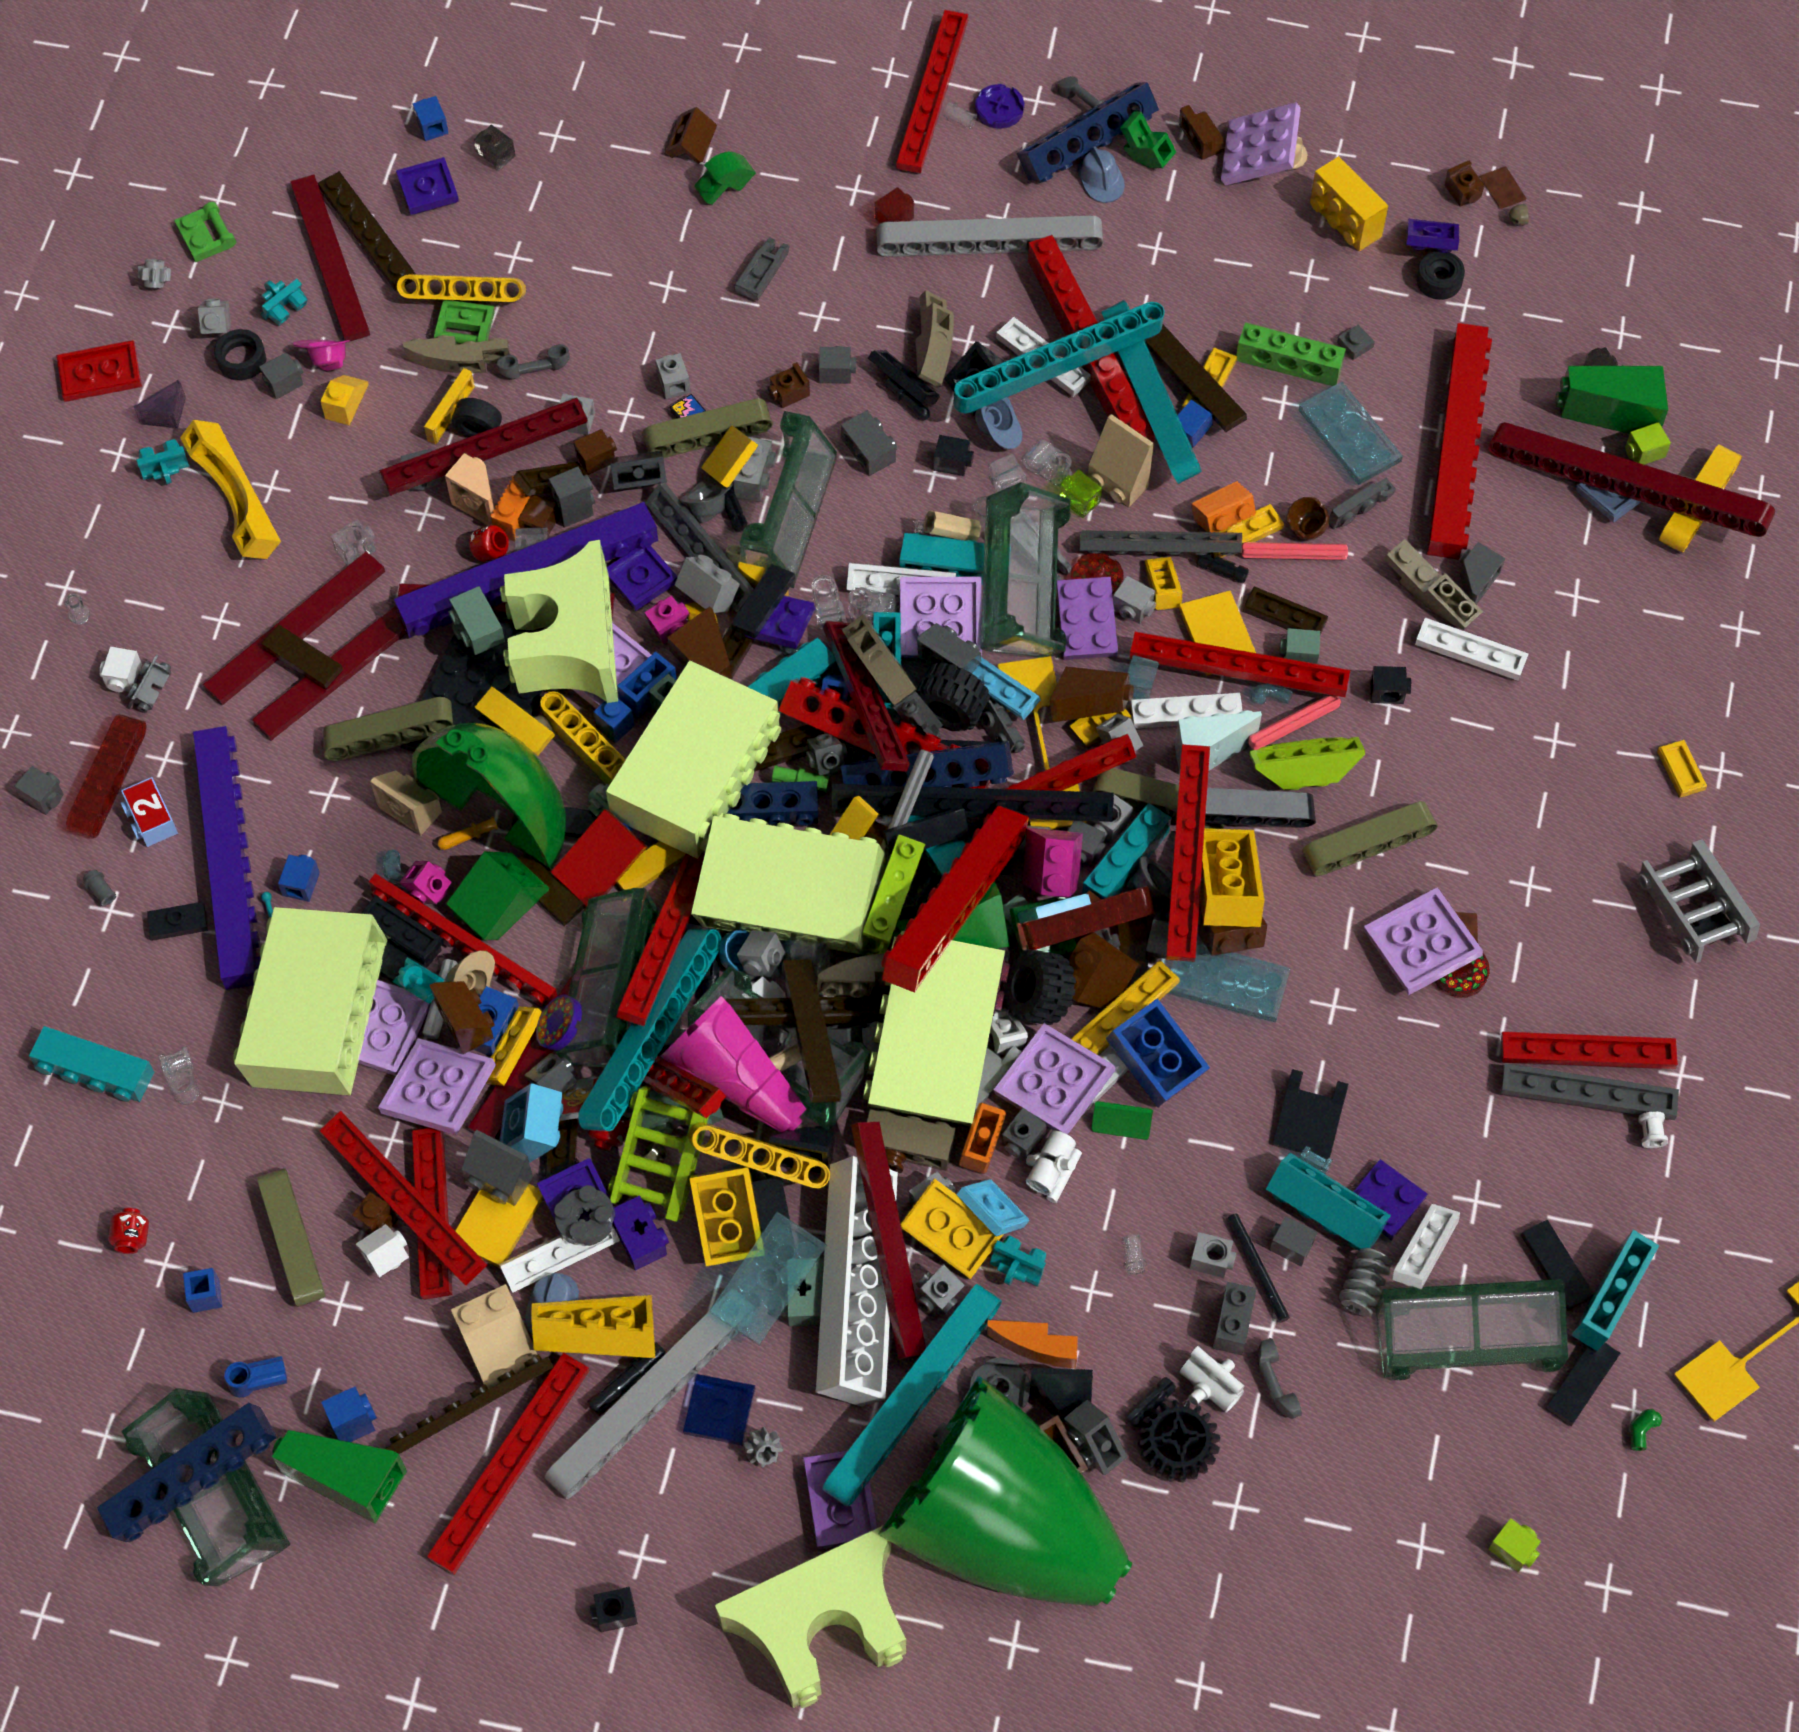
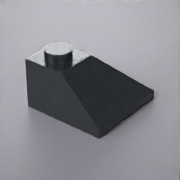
M975 342L944 379L954 392L955 385L960 380L1005 361L981 343ZM976 410L969 414L975 416Z
M806 1126L794 1131L771 1136L769 1143L818 1159L830 1170L836 1143L835 1131H831L824 1126H814V1128ZM784 1158L780 1166L792 1168L794 1164L793 1158ZM814 1166L809 1171L821 1173V1168Z
M1031 1368L1030 1393L1053 1416L1058 1415L1061 1422H1065L1064 1418L1086 1400L1091 1402L1093 1370Z

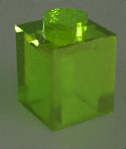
M1079 469L1072 476H1066L1060 484V501L1082 518L1101 503L1102 487Z

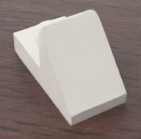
M1006 1008L993 1012L990 1032L993 1036L995 1054L998 1056L1007 1054L1013 1046L1020 1051L1023 1050L1028 1036L1020 1020L1013 1018Z

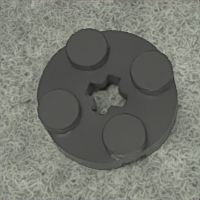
M587 1185L572 1191L554 1208L556 1215L555 1223L559 1233L571 1244L584 1243V1246L597 1244L605 1239L613 1228L612 1223L615 1218V1210L612 1202L605 1193L596 1190L593 1186ZM591 1212L589 1214V1221L586 1222L584 1219L578 1221L582 1213Z
M993 1358L986 1361L984 1365L975 1370L971 1377L970 1388L978 1376L994 1387L997 1386L998 1382H1003L1004 1387L1009 1388L1008 1392H1004L1003 1395L1021 1410L1026 1406L1030 1396V1380L1027 1374L1019 1367L1020 1365L1007 1358Z

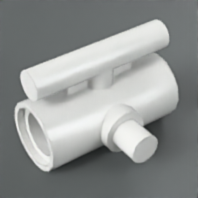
M1054 1130L1050 1133L1040 1153L1027 1156L1026 1163L1029 1166H1033L1026 1179V1184L1036 1192L1047 1195L1046 1199L1052 1203H1057L1082 1154L1080 1150L1074 1148L1076 1145L1075 1140L1061 1131Z
M1197 1346L1180 1370V1374L1194 1385V1392L1189 1396L1190 1402L1198 1405L1202 1400L1209 1398L1224 1412H1228L1244 1393V1385L1230 1374L1235 1368L1233 1361L1226 1359L1222 1364H1219Z

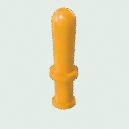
M492 816L490 817L491 819L476 825L471 823V827L441 837L437 842L438 847L441 850H448L474 837L479 839L481 834L488 831L497 830L498 827L494 817Z

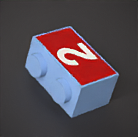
M152 777L121 790L125 801L120 803L127 818L133 815L135 823L130 825L137 840L143 838L146 846L149 847L178 834Z

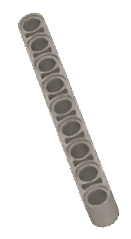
M1097 216L884 222L876 228L877 251L880 255L887 257L1028 252L1029 242L1053 235L1061 251L1096 250L1103 245L1102 221Z
M736 1289L729 1291L551 1466L545 1475V1479L566 1499L573 1497L749 1323L756 1314L757 1309Z

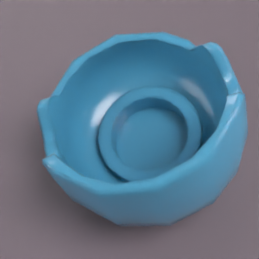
M734 930L727 933L721 939L718 957L720 963L729 971L736 973L745 971L737 954L750 934L748 931Z

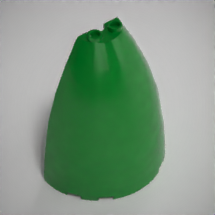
M460 723L440 729L426 738L417 747L412 755V769L418 784L432 790L438 797L459 811L464 808L476 790L485 794L518 817L516 823L504 837L505 841L523 853H528L551 871L564 845L566 811L559 789L548 769L522 741L510 733L492 726L479 723Z
M978 1376L945 1427L949 1433L919 1480L911 1481L878 1534L919 1559L982 1587L1012 1596L1052 1603L1096 1606L1103 1602L1107 1605L1116 1593L1114 1586L1120 1577L1124 1578L1132 1567V1562L1128 1560V1554L1109 1516L1087 1480L1063 1449L1016 1404L985 1379Z

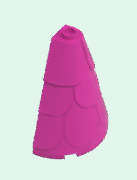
M722 996L661 1055L665 1061L719 1088L726 1095L725 1099L737 1105L740 1111L781 1133L786 1130L794 1131L803 1121L800 1116L806 1110V1107L780 1070L776 1069L731 1005Z

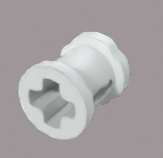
M1657 1111L1646 1112L1639 1116L1638 1120L1643 1127L1644 1138L1641 1140L1643 1147L1660 1148L1668 1144V1137L1664 1135L1662 1123L1665 1119L1664 1113Z

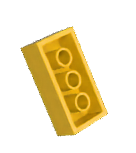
M1204 829L1200 886L1203 925L1261 927L1265 900L1254 830Z

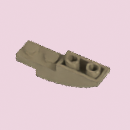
M925 290L920 295L922 333L916 338L917 376L925 382L939 387L943 382L950 357L954 312L947 309L945 299Z
M440 335L432 339L423 340L416 338L403 342V348L408 360L430 369L460 373L463 368L472 371V373L486 372V363L497 362L500 357L511 355L508 340L492 338L482 342L467 341L457 345L455 336Z
M1406 539L1401 541L1384 557V560L1402 577L1399 582L1431 611L1449 623L1464 630L1482 614L1483 611L1446 573L1441 576Z
M864 614L842 630L861 661L894 705L916 690L904 669Z
M884 954L853 958L822 971L817 975L816 979L819 995L827 997L844 995L862 998L864 996H871L873 987L890 989V986L885 985V981L882 980L884 967H881V962Z

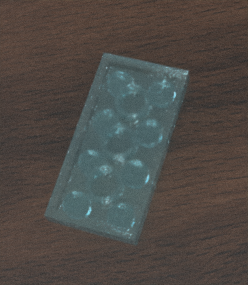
M1343 382L1299 404L1298 411L1358 485L1402 462L1403 455Z
M1197 943L1195 962L1174 960L1171 971L1179 977L1180 983L1168 994L1276 1023L1291 968L1233 952L1211 956L1206 945Z
M777 1212L710 1309V1313L760 1346L827 1247V1244Z

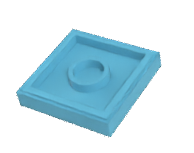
M1082 894L1024 910L1017 915L1019 922L1024 923L1090 905L1091 902L1089 895Z
M992 1179L964 1186L956 1194L995 1236L1024 1228L1030 1221Z

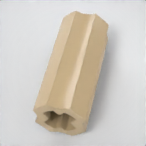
M929 510L923 525L925 533L957 540L977 541L980 537V521Z

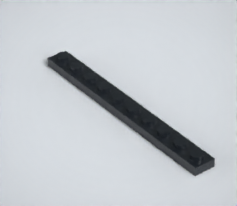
M832 784V813H844L853 798L860 796L878 814L894 815L905 786ZM922 786L910 815L932 816L961 806L964 808L966 817L985 818L987 814L992 815L999 805L1028 816L1029 819L1112 822L1114 793Z

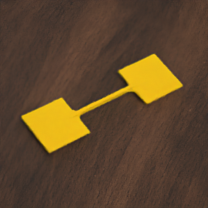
M1048 656L998 664V669L1030 689L1041 699L1031 712L1034 716L1046 771L1050 768L1038 711L1042 707L1050 706V698L1057 686L1052 658ZM1076 784L1063 791H1080L1079 785ZM1029 819L1030 826L1050 827V830L1071 827L1073 823L1072 820Z
M1797 1282L1786 1292L1799 1306V1282ZM1799 1317L1744 1358L1734 1357L1719 1340L1674 1373V1376L1711 1420L1715 1422L1760 1388L1746 1371V1362L1797 1325Z

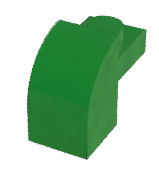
M1134 111L1120 127L1127 140V144L1123 148L1133 160L1146 167L1163 168L1176 153L1167 132H1152L1142 112Z
M731 151L723 152L704 164L707 171L696 182L694 187L706 203L713 205L728 187L741 191L756 172L743 155Z

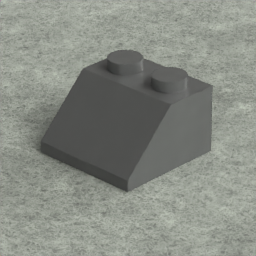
M936 623L917 638L918 657L931 666L934 663H947L973 673L981 663L979 647L969 640L965 642L957 637L958 634L949 626L945 625L942 627Z
M476 1129L461 1169L466 1185L476 1191L485 1190L490 1193V1196L495 1201L501 1204L508 1202L515 1206L533 1178L527 1155Z

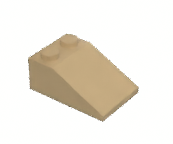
M1111 414L1106 421L1090 460L1088 480L1096 488H1101L1110 494L1116 502H1122L1127 507H1130L1149 487L1154 443Z
M506 1284L451 1309L479 1375L488 1389L498 1385L497 1378L513 1369L514 1373L517 1374L526 1369L523 1363L538 1355L534 1351L532 1340Z

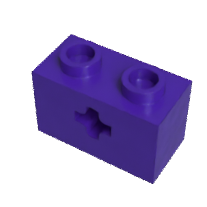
M637 1196L614 1208L615 1218L612 1224L635 1271L667 1255L665 1245L669 1243V1240L662 1227L656 1228L653 1222L656 1219V1215L649 1202L644 1204L641 1197ZM640 1228L645 1233L640 1235L636 1230Z

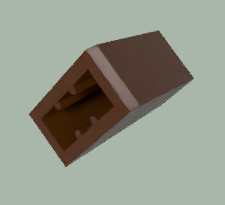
M710 606L667 637L670 652L684 667H686L690 660L729 679L732 678L727 652L714 611Z
M1066 666L1050 698L1052 721L1060 722L1123 712L1134 694V687L1130 684L1129 673Z

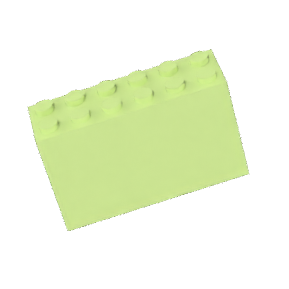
M689 660L606 790L609 811L620 822L699 859L702 852L706 851L713 816L722 817L723 814L728 812L730 807L736 806L740 799L742 787L744 784L748 785L751 782L754 768L757 763L761 764L764 761L768 752L767 747L771 741L775 742L781 732L777 701Z
M723 814L722 817L713 816L691 913L702 927L728 932L734 930H746L749 933L752 930L775 932L779 940L853 954H867L870 937L862 935L881 884L887 862L885 853L881 846L876 843L875 839L860 837V840L849 839L848 835L839 832H833L832 836L825 835L815 828H805L804 831L796 830L794 826L785 823H778L777 826L766 825V821L751 818L750 822L739 820L738 816L732 814Z
M274 907L272 917L267 921L266 941L261 945L260 949L261 961L259 969H256L254 972L253 993L249 995L247 1000L248 1012L246 1020L242 1022L240 1028V1044L235 1049L233 1056L234 1064L252 1087L351 1096L359 1063L358 1059L365 1037V1029L369 1020V1012H371L373 996L375 995L376 982L379 978L383 961L384 948L387 944V938L373 915Z
M952 940L915 993L885 981V985L890 986L889 995L883 994L879 1012L880 1014H885L883 1023H877L874 1042L879 1043L878 1052L872 1051L868 1070L874 1071L872 1081L866 1080L863 1099L868 1100L867 1107L886 1109L892 1112L970 1126L973 1123L1005 954L1004 950Z

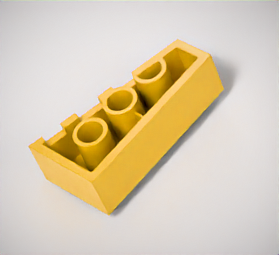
M652 1295L532 1303L531 1321L534 1351L655 1358Z

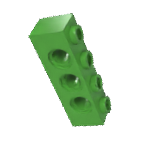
M1245 322L1238 342L1236 356L1238 362L1336 387L1343 366L1346 348Z

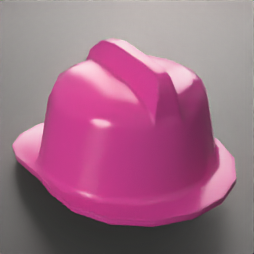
M312 339L296 341L293 345L306 348L312 363L322 370L329 371L342 368L346 357V342L350 340Z

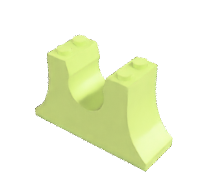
M600 540L589 541L576 555L556 565L538 570L504 574L505 586H500L502 602H507L505 604L507 618L513 620L515 629L535 630L548 627L539 632H525L508 638V650H504V660L506 667L511 666L509 667L511 683H516L518 692L576 689L595 694L607 703L618 702L609 574Z
M883 1526L715 1605L717 1618L723 1632L738 1635L761 1651L776 1671L793 1708L799 1705L801 1708L808 1707L818 1701L817 1696L822 1695L817 1662L809 1651V1646L816 1633L827 1626L843 1625L854 1630L860 1636L865 1652L877 1667L884 1664L886 1667L893 1666L902 1661V1656L906 1654V1638L889 1604L883 1583L885 1564L891 1553V1542L878 1534Z

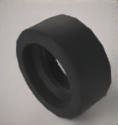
M237 329L227 332L216 342L214 349L220 371L224 376L233 380L242 381L253 378L261 372L259 366L265 364L267 360L262 340L256 333L250 330ZM249 346L255 349L254 356L244 363L236 364L226 361V355L236 347Z

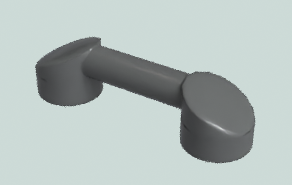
M1065 77L1058 83V93L1063 98H1072L1077 95L1092 108L1104 102V100H1098L1081 87L1076 77ZM1108 117L1107 125H1110L1111 119Z
M562 344L554 345L548 350L549 358L518 364L515 356L504 355L497 361L498 370L503 376L508 378H518L521 374L550 368L558 370L569 361V349Z
M1272 1338L1262 1340L1259 1347L1258 1366L1265 1379L1273 1403L1286 1417L1291 1419L1302 1415V1411L1294 1393L1283 1395L1271 1363L1279 1361L1276 1345Z

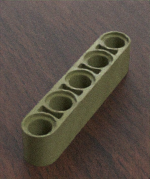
M758 398L653 424L643 430L642 436L648 452L662 451L663 458L718 445L731 425L749 437L767 432L771 429L773 423L765 400Z
M435 697L329 725L322 732L324 756L331 761H341L428 738L440 729L453 725L451 701L445 697Z
M1116 768L1097 775L1092 792H1112L1132 806L1133 811L1141 812L1150 803L1170 816L1171 821L1176 822L1179 785ZM1205 823V828L1224 829L1225 824Z
M1419 801L1310 842L1303 848L1302 852L1314 875L1322 876L1426 837L1438 828V824L1426 802Z
M286 1168L257 1177L296 1306L300 1307L326 1298Z

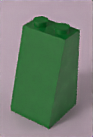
M1568 366L1565 376H1562L1560 380L1561 391L1556 393V407H1560L1561 418L1628 434L1658 422L1663 427L1668 412L1663 366Z
M995 882L956 934L953 941L994 949L1009 946L1002 897ZM916 916L897 921V930H894L892 934L893 940L894 937L901 934V931H905L908 921L911 918L915 919Z
M288 1430L284 1437L281 1436L276 1441L272 1453H274L272 1458L283 1475L376 1524L407 1473L400 1455L395 1451Z

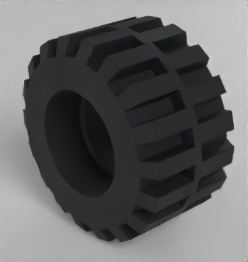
M934 663L932 666L930 665L916 690L944 727L962 731L971 730L976 726L990 698L988 688L984 686L980 679L963 668L960 669L955 665L947 663Z
M1032 949L1021 951L1020 955L1017 954L1014 957V962H1010L1008 972L1005 973V984L1003 985L1004 1003H1007L1006 1009L1013 1018L1020 1021L1053 1025V1023L1061 1021V1016H1066L1068 1007H1071L1073 1003L1072 998L1073 995L1075 996L1076 990L1074 989V984L1076 983V979L1073 977L1074 970L1072 966H1069L1070 962L1068 959L1063 958L1060 954Z

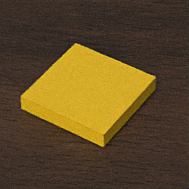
M731 425L701 468L720 484L728 488L754 453L758 444Z

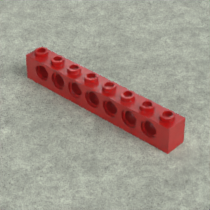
M800 677V680L796 678L790 681L778 711L874 754L866 733L858 729L857 723L860 718L852 699L848 702L840 698L841 694L830 688H825V691L815 687L816 682L805 677ZM810 696L818 699V710H812L808 706V698ZM835 707L842 709L844 712L842 722L835 720L832 713ZM892 721L906 755L911 754L907 749L909 741L916 742L920 750L926 751L960 747L951 744L950 747L940 743L941 738L930 733H926L925 736L915 732L916 727L909 723L901 721L900 724ZM978 758L976 761V767L979 771H988L989 764L985 759ZM950 762V773L954 776H960L957 771L959 764ZM930 767L926 778L933 779L934 771ZM990 780L979 781V786L970 788L988 789ZM963 783L954 784L952 787L963 788Z

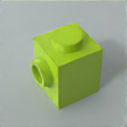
M1658 422L1630 432L1625 449L1630 459L1645 465L1665 458L1671 442Z
M1510 1518L1488 1550L1519 1573L1524 1565L1530 1568L1541 1554L1536 1550L1541 1541L1530 1527L1526 1525L1521 1526Z

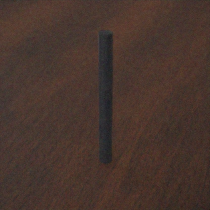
M1236 1213L1229 1216L1227 1220L1279 1323L1288 1320L1290 1316L1239 1215Z

